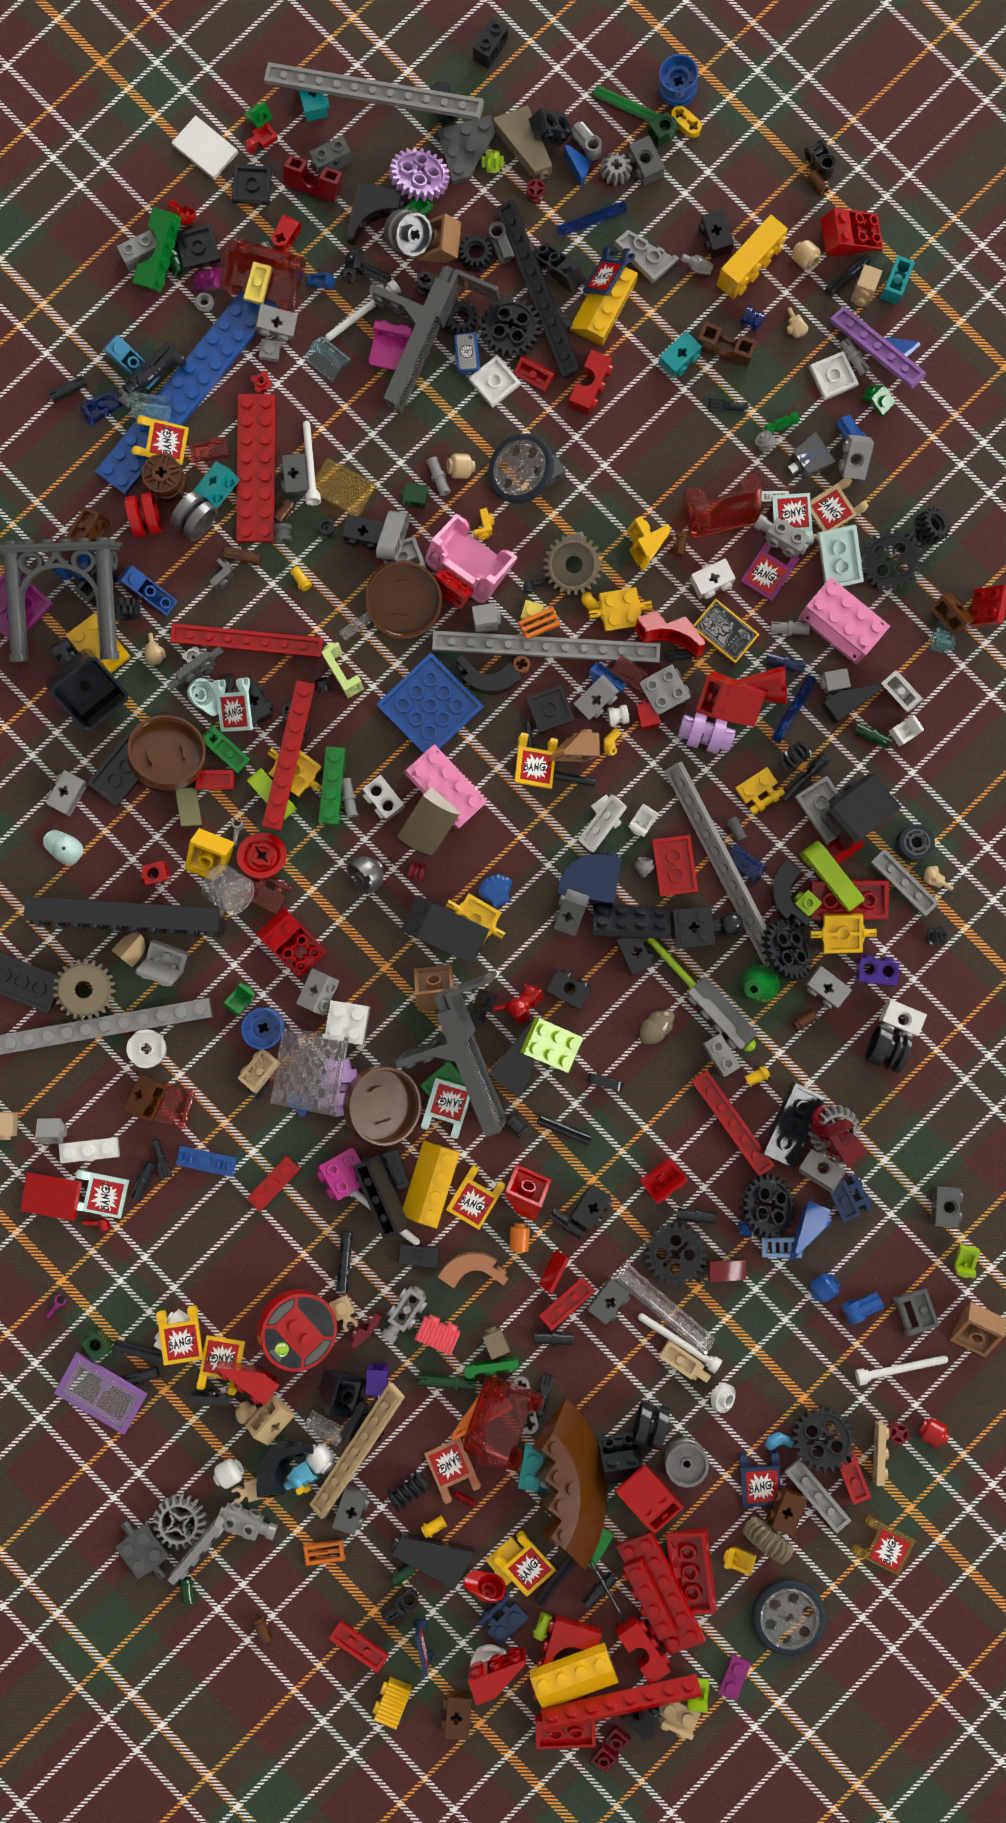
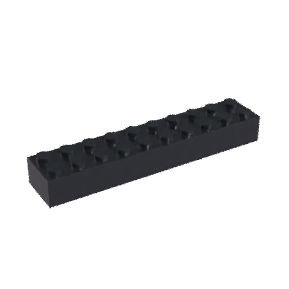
M25 896L23 920L30 921V925L46 927L47 923H49V926L66 928L67 924L68 927L75 929H85V926H88L87 928L93 930H104V927H107L111 931L123 932V928H126V931L142 933V929H145L146 932L152 934H161V931H165V933L170 935H180V932H184L188 936H199L200 933H204V936L219 938V934L224 935L226 912L216 908Z

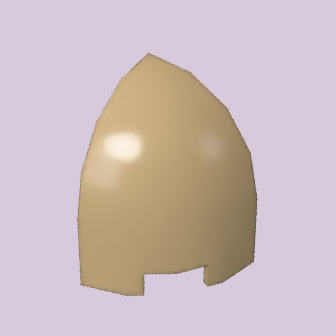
M130 933L123 937L111 951L133 967L144 953L145 940L139 933Z

